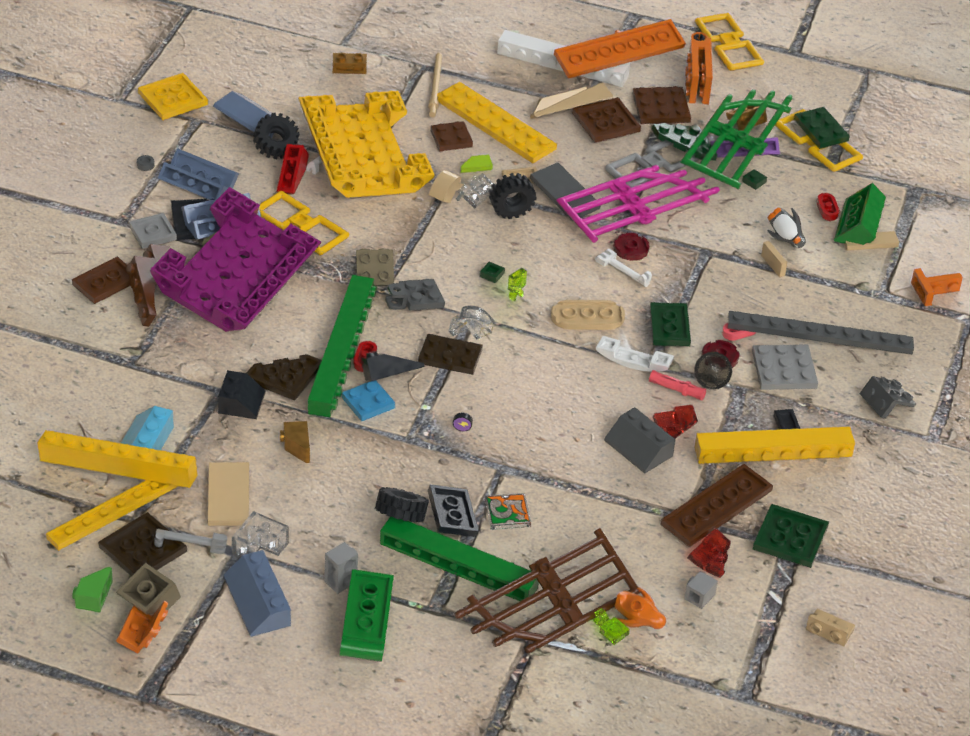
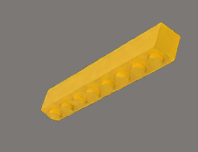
M850 427L696 433L694 448L698 464L852 457L855 441Z
M45 430L37 442L40 461L187 488L192 486L198 476L195 456Z

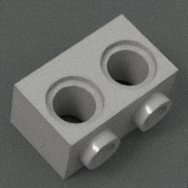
M345 542L325 553V583L339 594L349 588L352 569L358 570V553Z

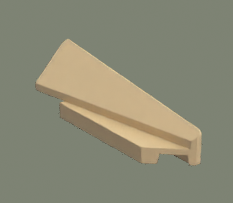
M599 83L588 89L583 87L544 97L538 100L537 107L530 115V118L612 98L613 95L604 83Z

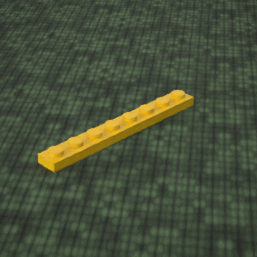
M145 480L47 532L46 538L59 551L178 486Z

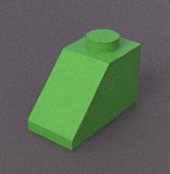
M106 567L80 579L78 587L75 586L72 593L76 608L101 612L113 583L111 567Z

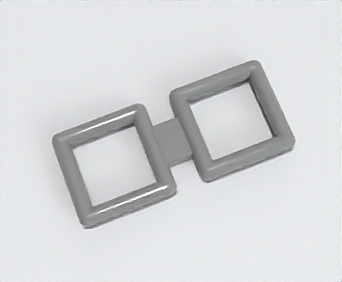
M665 140L664 142L661 141L647 147L645 150L647 155L641 157L638 153H633L606 165L605 170L616 179L623 176L616 168L632 161H636L643 168L658 165L659 168L664 167L669 172L676 171L686 165L682 164L681 161L671 165L656 152L674 144ZM694 154V155L692 156V158L690 159V160H692V161H694V162L700 160V159L694 157L695 154ZM642 177L633 182H626V184L631 188L654 179Z

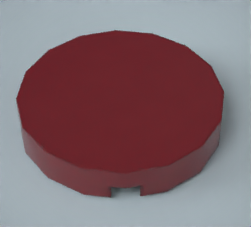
M636 233L620 234L614 241L613 248L617 256L622 259L637 261L648 255L650 245L649 241L643 236L641 238Z
M716 340L713 343L710 341L703 346L701 357L703 362L713 369L728 370L738 364L740 353L736 350L737 347L734 344L724 340Z

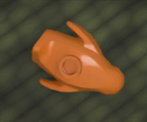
M640 587L637 588L642 596L629 591L618 593L615 609L628 619L617 618L620 623L628 627L649 626L654 629H661L665 626L666 617L659 612L654 600L646 591Z

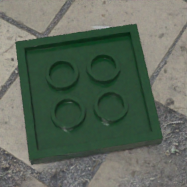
M771 504L753 544V550L812 568L828 529L829 521Z

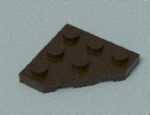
M308 354L299 355L298 359L293 360L283 358L273 360L271 364L262 365V362L255 363L246 373L262 388L295 401L317 375L322 360Z

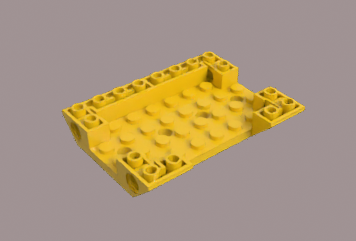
M399 91L365 93L364 104L336 106L333 95L299 97L298 100L329 181L345 197L415 193L434 178L435 174L426 153L408 154L406 164L393 134L391 126L407 114V109Z

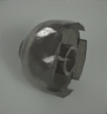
M707 352L696 361L694 377L703 388L719 390L730 381L732 365L723 354Z

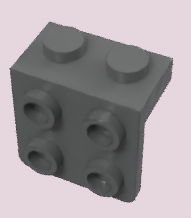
M872 376L859 393L876 413L885 419L896 404L915 407L916 405L913 396L901 388L902 384L895 379L888 380L885 377Z

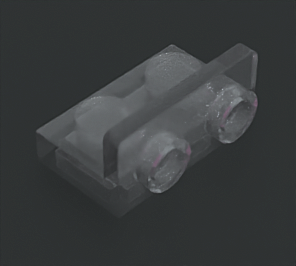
M483 173L478 177H472L468 182V186L464 184L458 190L457 201L464 198L475 209L489 197V190L492 189L493 183Z

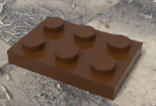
M117 256L73 278L72 285L93 304H96L130 286L129 274L126 271L127 264Z

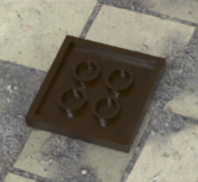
M148 512L98 542L99 548L131 577L145 563L158 570L187 552V546L181 541L164 539L161 547L154 545L157 529L169 530Z

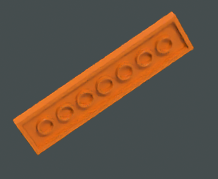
M669 19L554 50L553 54L569 79L685 47L686 43L672 20Z

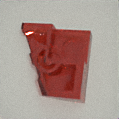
M693 404L674 407L673 411L654 413L653 415L654 423L674 439L698 422Z
M715 528L687 558L704 571L721 578L725 574L724 566L728 559L727 551L730 548L731 541Z

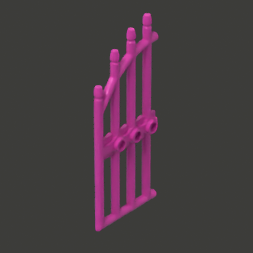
M653 165L558 198L556 201L586 236L595 243L598 241V235L635 222L641 224L652 223L657 218L655 215L700 199L707 203L710 200L708 196L718 193L720 189L719 187H712L711 189L701 191L696 186L705 183L704 177L687 182L679 179V177L687 175L686 170L662 174L656 173L659 170V166ZM640 177L654 179L631 188L626 184V182ZM667 182L677 185L643 198L635 194ZM608 188L614 193L573 208L568 204V202ZM684 190L693 193V195L653 209L645 205ZM618 199L623 203V205L583 219L578 216V213ZM625 211L633 214L631 217L594 230L587 226Z

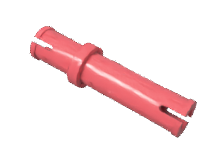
M655 370L650 374L649 382L678 391L683 396L688 395L703 400L706 395L705 388L695 386L690 381H681Z

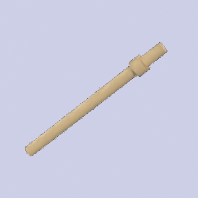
M437 53L435 57L431 99L428 104L430 117L436 116V110L439 106L437 94L442 64L441 53Z

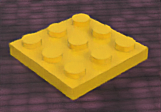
M184 73L138 87V94L162 120L208 105V99Z

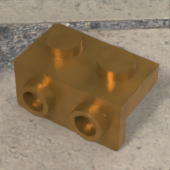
M333 53V73L366 74L367 54Z

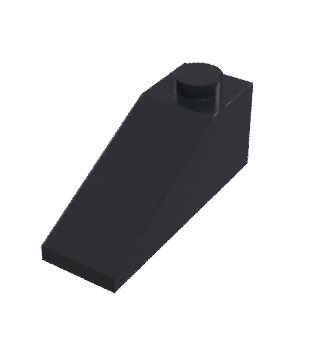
M377 351L368 352L366 357L360 358L366 381H375L425 367L424 363L380 354Z

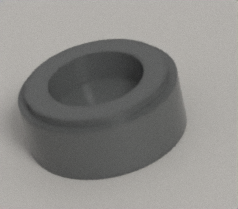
M142 155L137 159V168L141 171H150L155 166L154 158L149 155Z

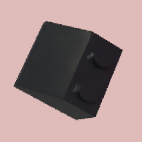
M227 370L218 395V414L257 420L266 390L247 373Z

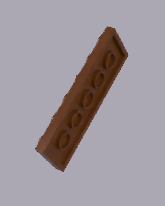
M742 464L662 518L660 525L688 547H691L770 493L773 485L747 465Z

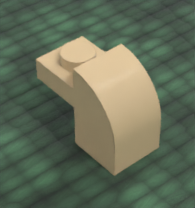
M444 170L436 177L428 195L440 201L451 203L455 191L463 192L466 185L460 183V176Z

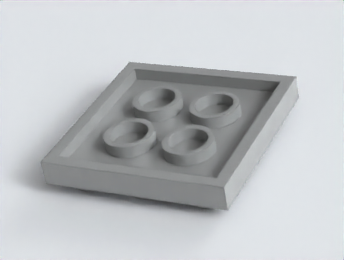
M808 344L753 345L752 354L761 390L817 389L818 380Z

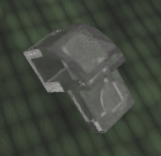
M464 306L462 307L461 314L451 319L449 333L455 336L469 330L477 340L492 333L494 319L487 311L480 307Z

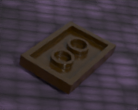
M427 334L418 357V362L431 367L473 375L483 345Z

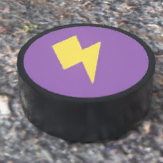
M457 413L454 416L453 427L458 431H468L471 429L473 419L469 414Z

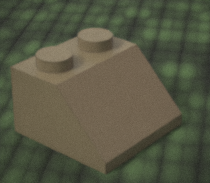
M147 563L116 591L120 597L146 615L154 614L163 601L168 602L166 610H169L181 598L175 582Z

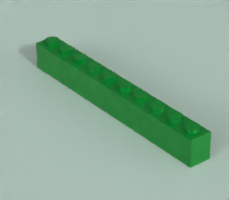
M352 275L308 398V414L331 418L333 410L336 411L337 397L342 395V384H345L347 379L346 371H350L351 359H354L356 352L355 346H358L360 341L359 334H362L364 330L363 322L367 321L368 309L372 307V297L376 296L377 286H374V278Z

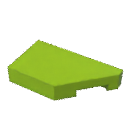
M490 155L470 157L461 166L460 172L493 170Z

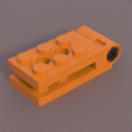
M695 32L691 35L690 50L687 54L688 65L685 69L686 96H689V103H696L699 81V97H702V104L709 105L713 78L711 38H708L705 33Z

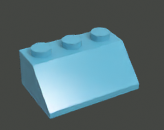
M153 406L138 414L121 444L161 450L174 428L173 410Z

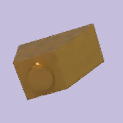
M307 421L283 422L284 430H280V442H284L285 451L305 463H310Z

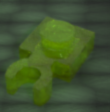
M523 268L509 275V298L513 301H516L517 295L522 297L524 294L522 288L527 282V271Z

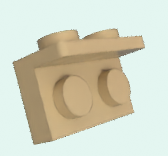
M818 608L814 614L809 615L806 626L807 631L843 647L855 629L854 624Z

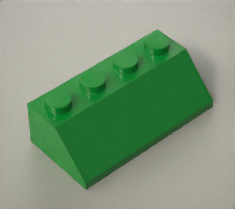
M874 183L869 184L845 199L834 237L835 242L845 244L847 241L864 245L871 243L876 238L886 196Z

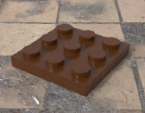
M683 87L633 88L632 94L640 124L691 123V115Z
M619 97L574 107L572 114L594 143L641 132V125Z

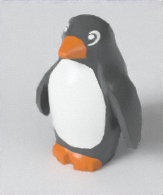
M776 208L767 217L775 232L769 229L767 231L779 241L788 242L795 248H802L806 240L797 212L791 208L793 216H791L784 209Z

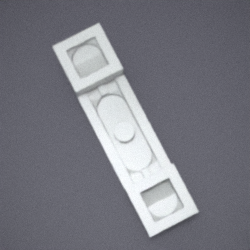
M602 336L596 346V350L611 361L640 371H666L674 359V355L656 351L654 355L621 347L620 340Z

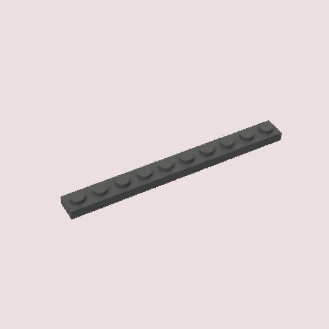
M729 310L728 313L729 329L911 355L914 351L912 336Z

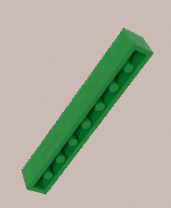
M390 517L380 530V545L493 591L532 572L495 555L461 543L458 540L423 526L403 521L402 519ZM534 579L505 596L521 601L536 593L539 582L537 579Z

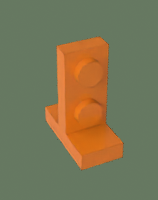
M918 268L913 271L911 284L924 306H931L934 295L960 291L963 277L960 273L926 277L922 269Z

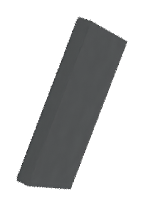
M559 162L530 174V179L573 221L556 200L585 188ZM588 195L568 202V204L573 208L596 199L592 195ZM601 206L578 213V216L581 218L599 210Z

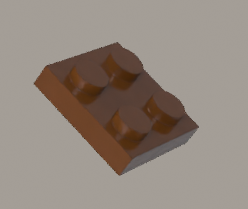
M464 121L431 125V133L439 152L473 147L472 138Z

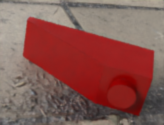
M286 145L277 193L283 191L286 194H295L306 171L309 153L304 145Z

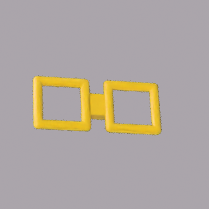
M730 13L695 19V23L701 32L705 33L708 38H711V43L721 42L722 45H716L714 50L728 70L733 71L764 64L763 58L749 40L740 41L739 38L744 36V32ZM726 19L734 31L712 36L704 23ZM746 47L755 59L732 64L724 51Z
M805 109L785 116L775 124L778 129L797 144L807 143L811 146L808 148V152L833 172L863 159V155L847 142L838 145L849 152L852 157L834 164L818 152L824 148L819 149L808 135L799 137L784 125L793 121L794 115L806 111Z
M279 191L259 204L261 217L282 230L293 224L307 232L321 223L337 233L339 236L314 251L318 255L325 254L350 236L349 232L322 215H318L315 218L307 215L310 213V208L283 191ZM280 199L300 210L282 223L263 211Z

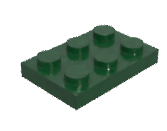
M825 107L803 111L794 115L796 123L819 149L849 141L850 135Z
M650 302L653 345L690 347L691 336L687 303Z

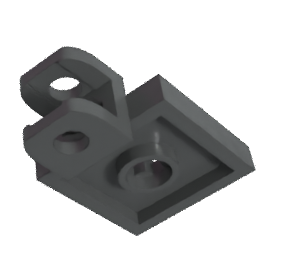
M434 279L399 281V283L388 285L391 295L386 296L385 301L389 309H406L407 305L409 311L438 309L445 306V300Z

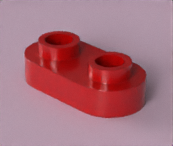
M829 193L819 194L817 206L822 218L827 221L838 219L840 210L835 197Z
M363 341L359 344L353 366L357 371L363 372L360 358L366 357L368 352L377 351V345L374 342Z

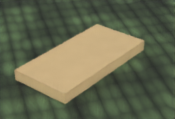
M249 462L209 463L208 526L249 525Z

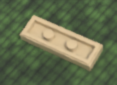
M895 231L877 232L876 238L871 243L862 245L846 241L844 245L846 250L899 247V240Z

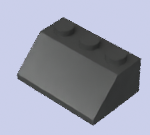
M635 407L618 418L604 439L605 442L643 473H647L673 457L675 439Z

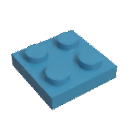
M376 380L342 392V399L361 422L395 409V402Z

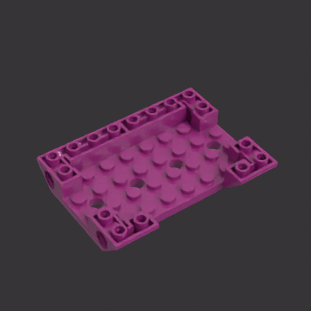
M229 187L210 206V211L220 227L217 233L186 265V257L170 248L150 269V273L164 295L225 332L243 330L248 327L321 245V241L293 224H290L285 230L280 229L257 215L260 207L258 203ZM220 276H225L228 279L224 280ZM201 297H205V298H207L208 300L203 301V300L201 299Z

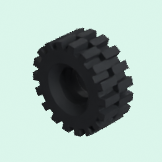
M272 113L271 116L267 114L264 118L260 119L253 134V142L257 143L255 147L257 150L261 149L260 153L262 155L266 153L267 158L273 156V159L277 160L278 156H280V159H284L286 145H297L300 136L299 128L294 126V120L289 121V116L284 118L281 113L276 116V113ZM269 134H279L282 137V141L273 140Z
M510 173L509 177L504 175L502 180L498 178L496 180L497 184L493 183L492 189L489 190V199L497 215H501L504 219L506 216L508 219H512L513 216L519 218L520 214L526 215L525 211L527 210L530 212L532 210L531 206L535 205L534 200L537 197L529 178L527 179L525 175L521 176L520 173H517L516 176ZM517 193L515 196L507 198L510 194Z
M381 487L375 509L381 514H386V516L394 517L395 519L424 522L429 500L410 491Z

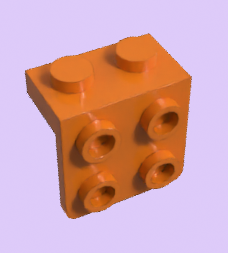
M163 601L152 616L146 615L133 606L127 615L116 642L137 654L143 647L147 648L152 638H155L161 629L160 621L163 622L168 614V610H166L168 602Z

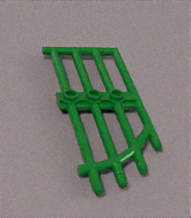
M752 89L744 100L731 102L733 96L728 94L687 151L681 163L736 189H740L742 183L738 182L739 178L753 157L764 153L768 146L764 141L783 112L790 114L792 108L788 105L792 100V95H787L783 102L779 104L772 102L775 96V91L773 90L768 93L764 100L753 99L756 95L755 89ZM747 106H759L743 131L733 128ZM767 107L777 110L759 138L748 135ZM738 108L728 123L723 124L717 121L725 110ZM709 132L718 136L700 164L690 160ZM728 140L734 143L716 171L706 167L723 141ZM743 147L750 150L732 178L722 174L739 148Z

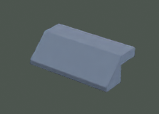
M231 91L213 105V107L255 132L256 126L262 117L264 118L267 114L271 116L272 114L243 94ZM270 133V134H269V136H270L271 138H272L273 135H274V133Z
M177 148L171 164L164 162L158 179L209 200H215L229 187H234L239 173Z
M249 193L243 194L244 196L251 199ZM217 199L181 207L185 225L196 240L207 238L220 229L210 211V206Z

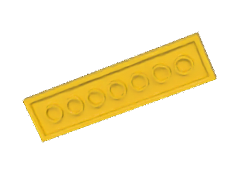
M460 81L437 94L440 104L531 163H535L557 149V143Z

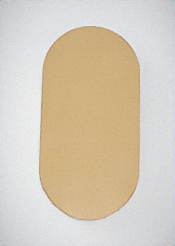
M562 300L552 307L551 320L558 327L569 330H612L624 323L625 310L621 305L619 307L616 305V302L610 300Z

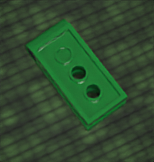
M352 569L339 656L382 662L394 575Z

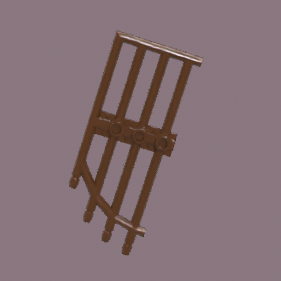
M598 528L594 531L596 538L551 562H549L547 557L539 559L529 565L532 572L478 600L474 594L469 596L467 600L470 604L456 611L454 616L456 619H460L477 611L485 620L470 629L472 634H477L493 626L504 632L501 637H497L492 641L494 647L500 646L503 642L506 643L513 638L534 641L524 648L526 653H532L536 649L615 607L616 597L584 615L577 606L583 600L622 579L628 585L629 592L637 595L640 592L637 589V584L601 528ZM600 544L608 554L563 579H560L554 570ZM613 562L619 571L618 573L571 597L565 586ZM534 579H537L543 588L493 616L484 607ZM547 596L554 606L516 628L502 622L507 617ZM557 614L560 615L565 623L564 626L547 635L528 632V630Z

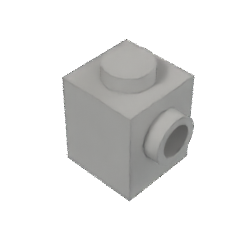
M700 571L695 577L692 576L686 586L685 600L702 609L716 595L718 581Z

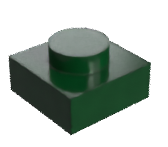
M753 169L743 176L742 182L756 190L767 183V177Z
M488 262L480 271L481 278L495 284L505 274L504 267L492 262Z

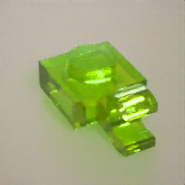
M602 608L594 613L597 617L593 621L596 625L600 626L599 633L613 645H616L629 635L630 629L616 617L610 620Z

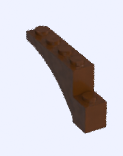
M150 244L147 250L144 251L143 257L134 256L130 263L127 264L126 271L129 274L130 286L133 289L134 301L137 304L138 316L141 319L142 326L149 327L157 316L154 299L156 281L150 273V269L171 248L170 246Z

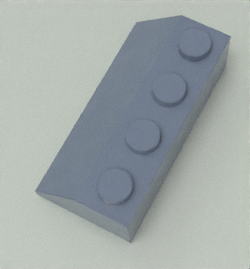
M260 550L243 555L223 575L250 637L291 626V608L264 551Z

